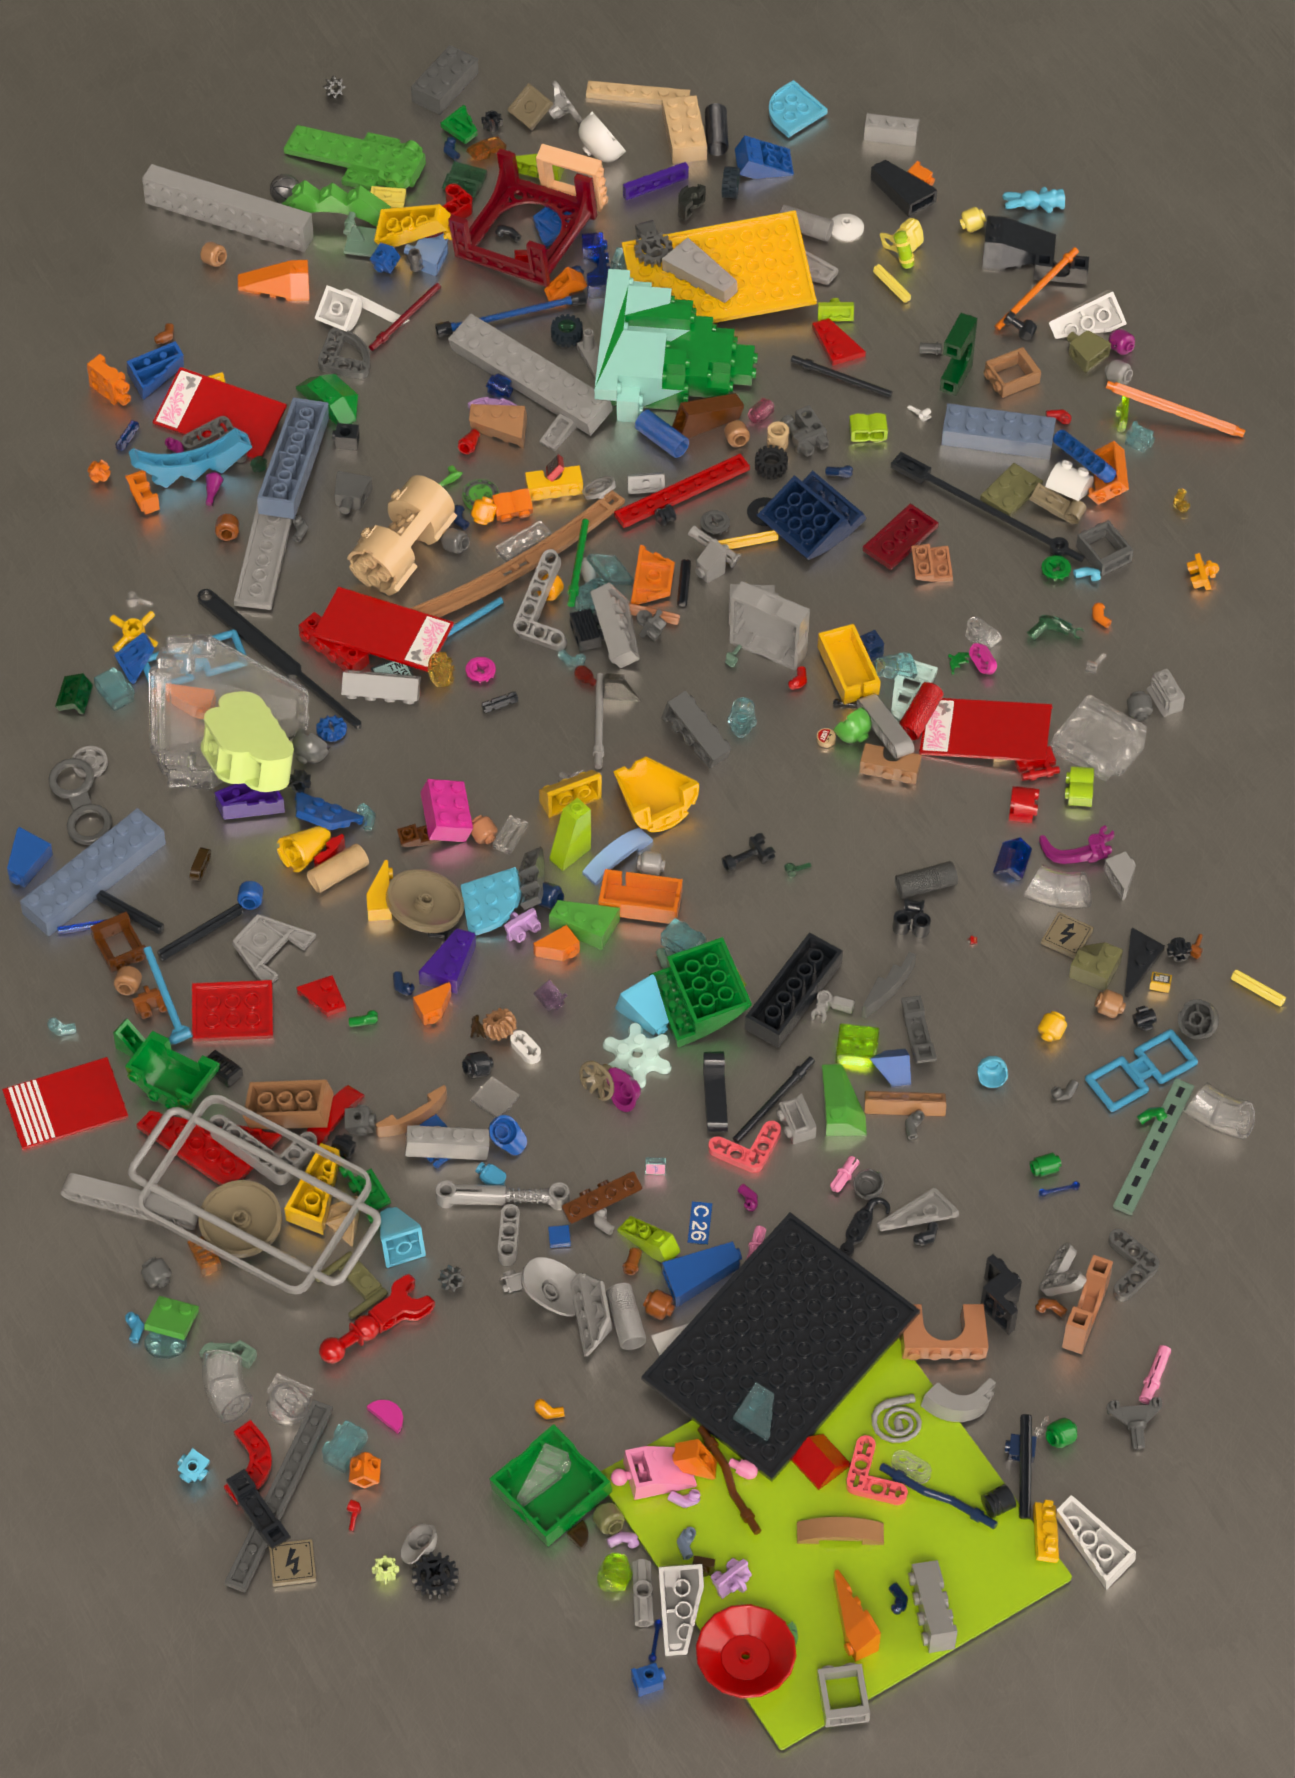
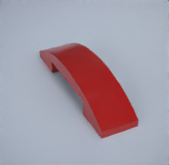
M349 1085L345 1086L333 1096L327 1127L308 1128L306 1132L315 1134L318 1146L320 1143L326 1144L328 1135L345 1116V1108H355L365 1095Z

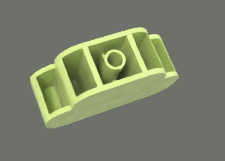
M239 691L221 696L218 707L211 708L204 714L205 729L200 747L201 752L216 776L222 781L231 784L245 783L251 789L260 792L278 791L286 788L290 781L294 748L292 742L287 738L285 731L278 724V720L272 715L270 708L267 707L261 697L251 692Z

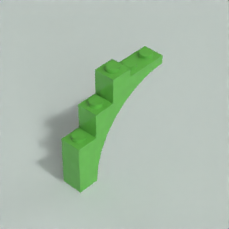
M306 180L296 184L292 189V196H289L286 201L281 203L309 213L333 212L349 215V212H354L357 218L365 220L376 227L381 209L391 208L390 205L361 185L347 193L332 182L320 191Z

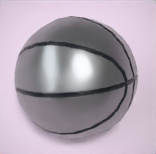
M289 174L276 176L271 182L270 194L277 203L281 204L289 196H292V189L299 182L294 176Z

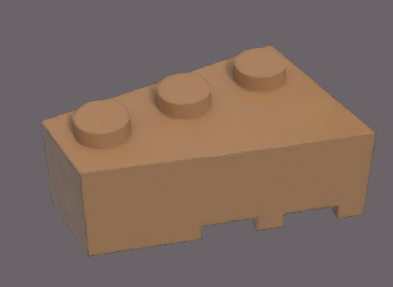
M471 404L469 415L471 430L476 429L483 435L492 438L494 436L502 439L504 442H511L524 448L527 425L525 406Z

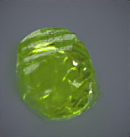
M611 1553L605 1557L597 1575V1582L602 1590L605 1592H622L626 1589L633 1576L628 1558L620 1553Z

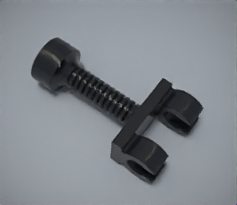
M758 833L754 837L749 838L751 849L734 857L730 854L722 857V864L726 871L729 872L736 869L737 863L755 855L763 864L775 858L774 853L776 852L773 847H768L764 851L761 849L760 846L765 844L764 839L766 838L763 833Z

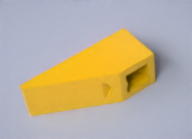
M388 860L384 861L366 894L368 921L392 920V913L386 903V892L390 884L389 879H393V868L388 867Z

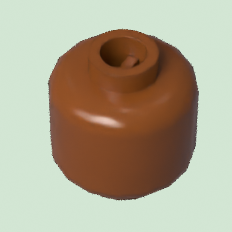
M222 514L216 519L215 533L219 539L232 541L238 536L239 521L236 516Z
M659 1289L653 1292L650 1291L643 1304L645 1312L658 1320H663L666 1316L671 1317L675 1309V1305L672 1304L673 1296Z

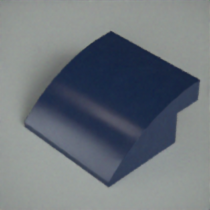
M813 470L803 481L794 475L757 514L758 518L808 560L832 549L852 534L867 519L862 511Z

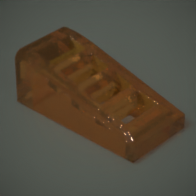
M191 1241L187 1242L202 1277L222 1270L221 1262L216 1254L208 1250L197 1253V1251L204 1248L201 1246L195 1248L194 1246L197 1244ZM210 1253L209 1256H206V1257H204V1258H200L201 1256H204V1255ZM213 1259V1261L203 1264V1262Z

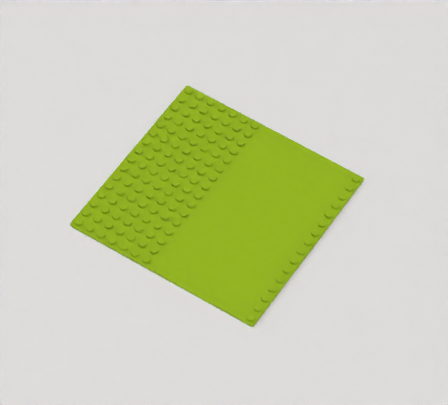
M898 1338L814 1435L824 1434L850 1463L858 1438L864 1435L870 1436L875 1440L876 1445L869 1476L893 1481L892 1477L879 1470L881 1464L885 1463L895 1470L900 1469L905 1472L907 1477L926 1488L954 1496L974 1509L976 1507L984 1511L986 1516L990 1517L982 1505L981 1495L1005 1483L960 1422L940 1419L921 1407L925 1394L933 1387V1384L915 1360L902 1359L901 1341ZM914 1394V1403L891 1406V1408L881 1411L877 1417V1425L884 1435L891 1438H902L910 1435L916 1429L917 1421L908 1412H895L888 1420L889 1427L896 1431L893 1422L897 1415L907 1414L911 1417L914 1425L912 1431L907 1435L901 1437L893 1436L887 1432L883 1423L885 1414L890 1409L907 1407L913 1409L921 1418V1430L917 1436L901 1443H891L881 1439L872 1427V1413L875 1407L888 1398ZM900 1419L904 1427L903 1430L908 1428L909 1423L906 1419ZM692 1420L647 1446L675 1447V1443L699 1439L704 1445V1440L697 1431L700 1425ZM716 1439L719 1444L718 1448L728 1463L731 1458L739 1462L741 1461V1457ZM865 1443L863 1446L862 1454L866 1455L867 1448L869 1447L868 1443ZM624 1458L601 1471L611 1482L612 1493L609 1494V1497L622 1512L626 1522L638 1536V1540L657 1568L659 1566L692 1564L693 1557L700 1556L715 1559L714 1573L720 1571L724 1574L727 1572V1562L732 1558L738 1561L744 1558L748 1562V1568L752 1576L745 1583L747 1590L744 1593L737 1589L734 1593L731 1592L722 1599L718 1596L711 1576L703 1577L704 1588L695 1624L701 1631V1628L715 1613L733 1605L745 1604L769 1609L786 1622L795 1638L797 1654L791 1675L778 1689L762 1697L745 1698L780 1750L788 1748L825 1726L817 1682L818 1669L829 1665L840 1667L847 1663L862 1664L867 1698L869 1700L954 1650L929 1653L927 1646H923L921 1633L924 1630L923 1626L918 1624L917 1613L919 1608L918 1605H914L912 1593L915 1592L914 1585L910 1586L908 1573L911 1572L912 1564L938 1560L944 1581L942 1592H947L948 1609L952 1610L953 1625H956L957 1628L955 1649L1055 1591L1072 1579L1071 1573L1060 1558L1057 1563L1036 1560L1034 1523L1031 1519L1024 1520L1019 1518V1502L1016 1498L1015 1508L993 1518L998 1524L995 1529H992L982 1522L977 1523L970 1519L968 1514L956 1507L923 1496L906 1486L908 1490L907 1500L901 1505L853 1495L846 1488L850 1467L820 1490L808 1480L792 1461L786 1465L772 1482L759 1471L754 1479H745L735 1473L736 1469L730 1467L738 1494L747 1508L752 1510L755 1515L754 1519L762 1530L758 1535H754L748 1524L743 1522L740 1517V1511L728 1493L724 1475L718 1462L716 1479L711 1480L694 1475L696 1487L675 1491L682 1496L689 1494L692 1489L700 1492L699 1503L687 1508H682L669 1501L668 1496L670 1493L634 1500L628 1480L622 1486L613 1484L611 1474L615 1469L625 1470ZM857 1461L855 1466L858 1469H865L867 1464L864 1461ZM856 1475L853 1487L858 1486L860 1476ZM873 1485L871 1490L874 1493H881L883 1488L880 1485ZM887 1488V1490H886V1495H887V1496H888V1493H889V1489H890V1488ZM901 1491L895 1493V1497L901 1495ZM824 1517H852L884 1523V1545H862V1541L819 1540V1544H797V1522ZM693 1527L696 1530V1536L690 1545L693 1557L684 1560L678 1548L677 1539L684 1529ZM835 1570H839L852 1589V1597L858 1596L863 1611L868 1610L881 1632L879 1651L856 1662L852 1655L848 1656L844 1648L845 1641L833 1581ZM748 1655L742 1656L745 1660L750 1658ZM857 1676L825 1680L830 1710L861 1705Z

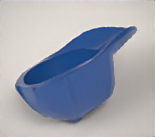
M500 1115L490 1123L488 1128L489 1136L495 1145L512 1155H519L523 1152L527 1145V1138L512 1117Z

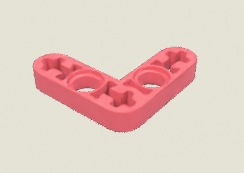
M776 1121L766 1122L751 1149L722 1137H713L708 1144L709 1153L715 1158L748 1172L758 1173L763 1169L780 1138L781 1126ZM772 1128H773V1129H775V1132L773 1131V1132L771 1133L770 1139H769V1138H768V1132L771 1131ZM765 1143L769 1148L767 1150H760L757 1146ZM721 1145V1148L714 1149V1146ZM733 1151H738L742 1156L740 1158H733L730 1154ZM756 1155H758V1163L751 1165V1162H754Z
M861 1436L856 1442L846 1482L847 1491L853 1495L894 1505L905 1503L908 1495L905 1485L869 1476L876 1443L870 1436ZM865 1443H868L869 1447L867 1448L866 1455L862 1454L863 1446ZM857 1461H864L867 1467L865 1469H858L855 1463ZM856 1475L860 1476L858 1486L853 1487ZM873 1485H880L883 1491L881 1493H874L871 1487ZM887 1488H890V1489H889L888 1496H887V1495H886V1490H887ZM897 1491H901L899 1497H895Z

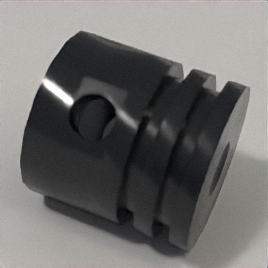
M1005 1484L981 1495L982 1505L992 1519L1016 1507L1014 1495Z

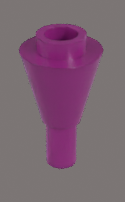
M215 472L206 475L207 498L205 504L207 506L213 505L214 496L224 481L221 475Z

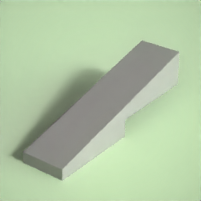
M559 414L540 439V444L556 451L577 428L575 422Z

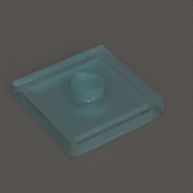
M589 554L586 558L605 584L609 582L615 585L633 584V577L615 555Z

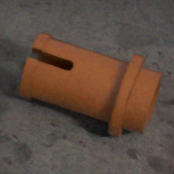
M630 1248L627 1260L622 1266L625 1274L632 1276L638 1272V1263L642 1256L640 1249Z

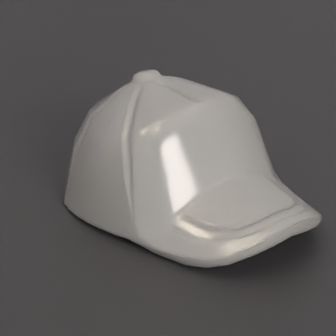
M421 1523L414 1526L408 1532L400 1552L401 1558L405 1563L413 1564L421 1555L428 1556L430 1552L433 1553L438 1538L434 1525Z

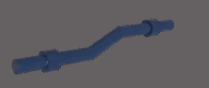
M882 1463L879 1468L880 1471L892 1477L893 1481L903 1483L923 1496L948 1503L968 1514L970 1519L977 1523L982 1522L992 1529H995L998 1524L997 1521L986 1516L984 1511L976 1507L974 1509L954 1496L926 1488L907 1477V1474L900 1469L895 1470L885 1463Z

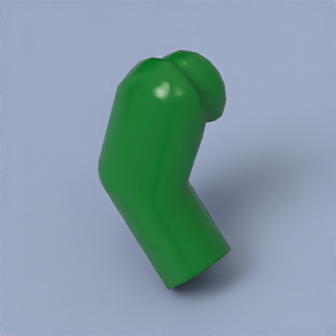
M370 1010L367 1012V1015L350 1017L349 1026L373 1025L379 1019L377 1017L378 1013Z
M1151 1107L1139 1114L1137 1118L1143 1125L1155 1116L1158 1121H1162L1167 1118V1113H1165V1109L1162 1107Z

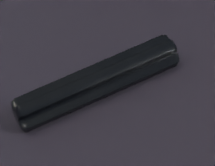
M689 559L681 560L677 605L679 607L687 606L691 561Z

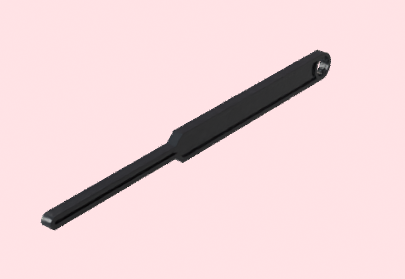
M202 589L198 592V602L229 629H235L241 639L285 676L300 681L354 728L361 729V721L301 671V665L212 590ZM209 594L212 597L209 600H202L201 596Z

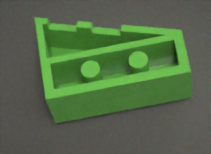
M561 900L557 901L549 914V928L556 931L567 925L579 941L600 950L604 948L620 921V908Z

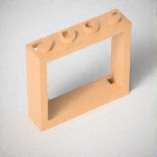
M541 145L536 156L540 185L576 196L575 186L554 180L552 165L590 175L593 178L597 211L601 212L603 206L608 203L607 187H605L606 178L604 177L602 161L549 145Z

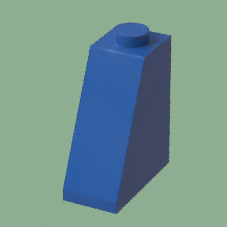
M19 827L16 831L7 866L10 881L15 885L19 884L26 887L52 857L51 844Z

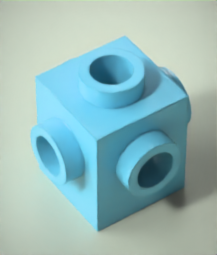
M192 1448L189 1454H183L177 1463L179 1466L177 1470L181 1473L179 1477L187 1483L191 1481L196 1483L197 1480L202 1481L208 1473L206 1468L210 1464V1460ZM192 1464L197 1466L194 1471L189 1470V1466Z

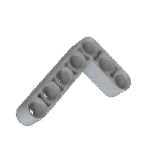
M548 549L543 552L515 618L513 628L522 639L555 651H562L567 646V639L562 631L537 622L561 566V559L557 552L553 549ZM550 557H556L553 563H547ZM543 574H549L546 580H540ZM536 591H542L539 597H533V594ZM529 608H534L532 614H526V611ZM522 625H527L525 631H519V628ZM539 631H544L542 637H536ZM555 638H562V640L559 643H553Z
M217 1114L209 1120L210 1123L221 1126L225 1131L300 1170L315 1154V1152L293 1142L279 1156L225 1116ZM210 1132L214 1140L275 1184L286 1185L294 1177V1175L269 1162H262L263 1159ZM303 1132L299 1135L317 1145V1138L314 1133Z

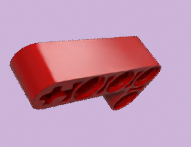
M457 184L446 186V204L442 207L451 215L464 219L469 217L473 213L472 196ZM440 232V233H437V234H434V235H431V236H428V237H425V238L437 237V236H439L440 234H442L443 232Z

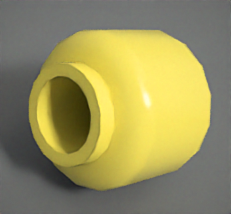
M977 207L963 211L961 213L962 219L959 220L962 229H967L969 233L983 228L984 222H986L982 209Z

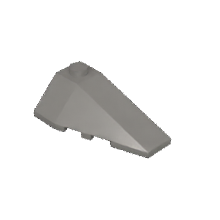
M702 1564L659 1566L665 1656L686 1655L704 1588Z

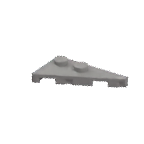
M934 1187L878 1222L877 1228L880 1231L955 1218L959 1216V1210Z

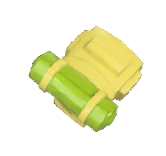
M908 218L900 225L895 234L880 233L883 248L897 252L899 262L903 268L913 267V252L924 241L923 230L919 221L914 218ZM885 238L893 242V245H889Z

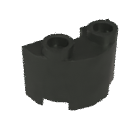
M698 184L697 187L692 186L688 188L687 185L681 189L678 195V217L686 221L692 215L691 209L699 208L706 201V186Z

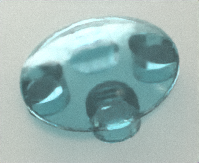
M149 1331L144 1341L147 1352L161 1359L179 1356L184 1352L187 1345L186 1338L181 1340Z

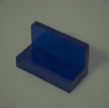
M1021 837L1003 842L993 873L997 875L1007 872L1016 881L1023 879L1032 848Z

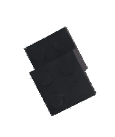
M992 1254L986 1261L984 1279L988 1283L983 1286L980 1304H984V1311L1009 1335L1015 1330L1018 1310L1015 1304L1019 1302L1022 1281L1017 1273H1012L1007 1268L1006 1263L1001 1258H997Z

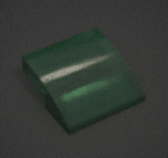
M454 161L450 173L446 175L442 190H445L449 184H457L470 194L472 198H475L485 181L487 170Z

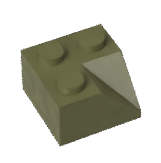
M1106 942L1083 946L1078 950L1071 963L1069 978L1101 991L1106 990L1121 963L1123 949Z

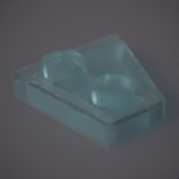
M756 1382L733 1417L735 1421L766 1441L770 1437L774 1393Z

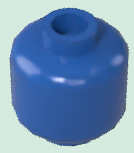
M255 881L243 882L238 890V904L247 910L259 908L263 900V887Z

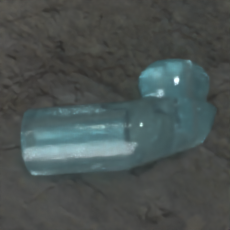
M561 650L558 654V657L569 667H581L585 664L586 656L582 653L577 654L576 657H571L565 650Z
M362 803L357 807V811L360 815L364 816L363 829L372 831L376 814L369 806Z
M55 1017L48 1020L47 1026L49 1030L57 1036L77 1033L75 1023L64 1025Z

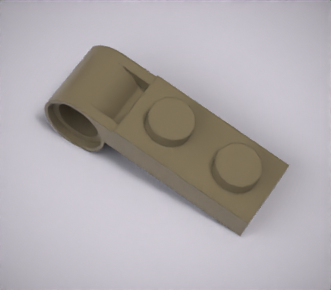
M1040 483L1037 484L1029 498L1030 501L1070 524H1078L1086 510V505L1082 501L1072 500L1070 502Z

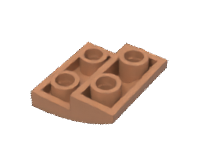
M930 544L911 546L915 579L930 582L953 581L949 546L930 548Z

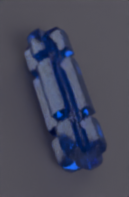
M130 421L129 427H126L119 437L120 439L115 443L116 449L125 450L127 444L135 435L134 432H137L140 428L137 421Z

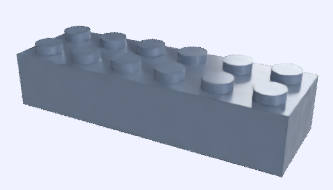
M947 403L941 445L1050 460L1056 418Z

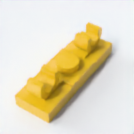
M1044 1500L1043 1503L1035 1502L1033 1505L1036 1560L1057 1563L1059 1560L1056 1505H1053L1054 1502L1051 1500Z

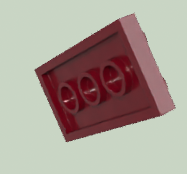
M910 503L863 546V552L892 570L912 552L911 546L921 544L938 528L939 522Z

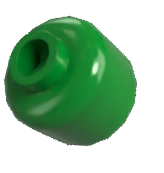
M1064 1417L1050 1423L1047 1426L1045 1435L1051 1446L1061 1449L1077 1440L1078 1429L1074 1422Z

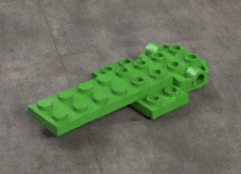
M297 125L284 147V154L348 168L341 180L342 185L354 188L361 185L368 191H371V186L378 185L402 189L414 187L426 165L425 153H423V148L417 142L409 140L406 143H400V139L370 132L367 133L363 140Z

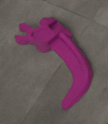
M1104 825L1100 828L1098 834L1089 836V845L1069 850L1056 849L1044 835L1039 837V842L1045 855L1055 863L1070 864L1085 861L1094 863L1100 859H1107L1108 855L1112 853L1111 846H1105V843L1111 841L1115 835L1114 831L1107 835L1104 834L1107 831V826Z

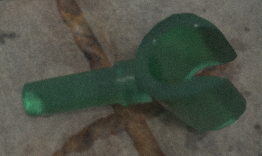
M787 863L784 869L788 871V877L793 878L798 871L810 868L811 863L800 866Z

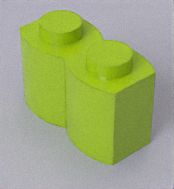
M857 413L850 415L849 431L851 441L865 442L870 440L880 442L887 440L886 415L882 413L870 415Z
M1071 766L1070 772H1066V784H1069V788H1065V799H1068V805L1092 806L1094 768Z

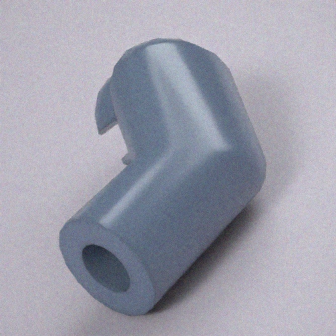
M693 1527L684 1529L677 1539V1545L684 1560L693 1557L690 1548L696 1536V1530Z

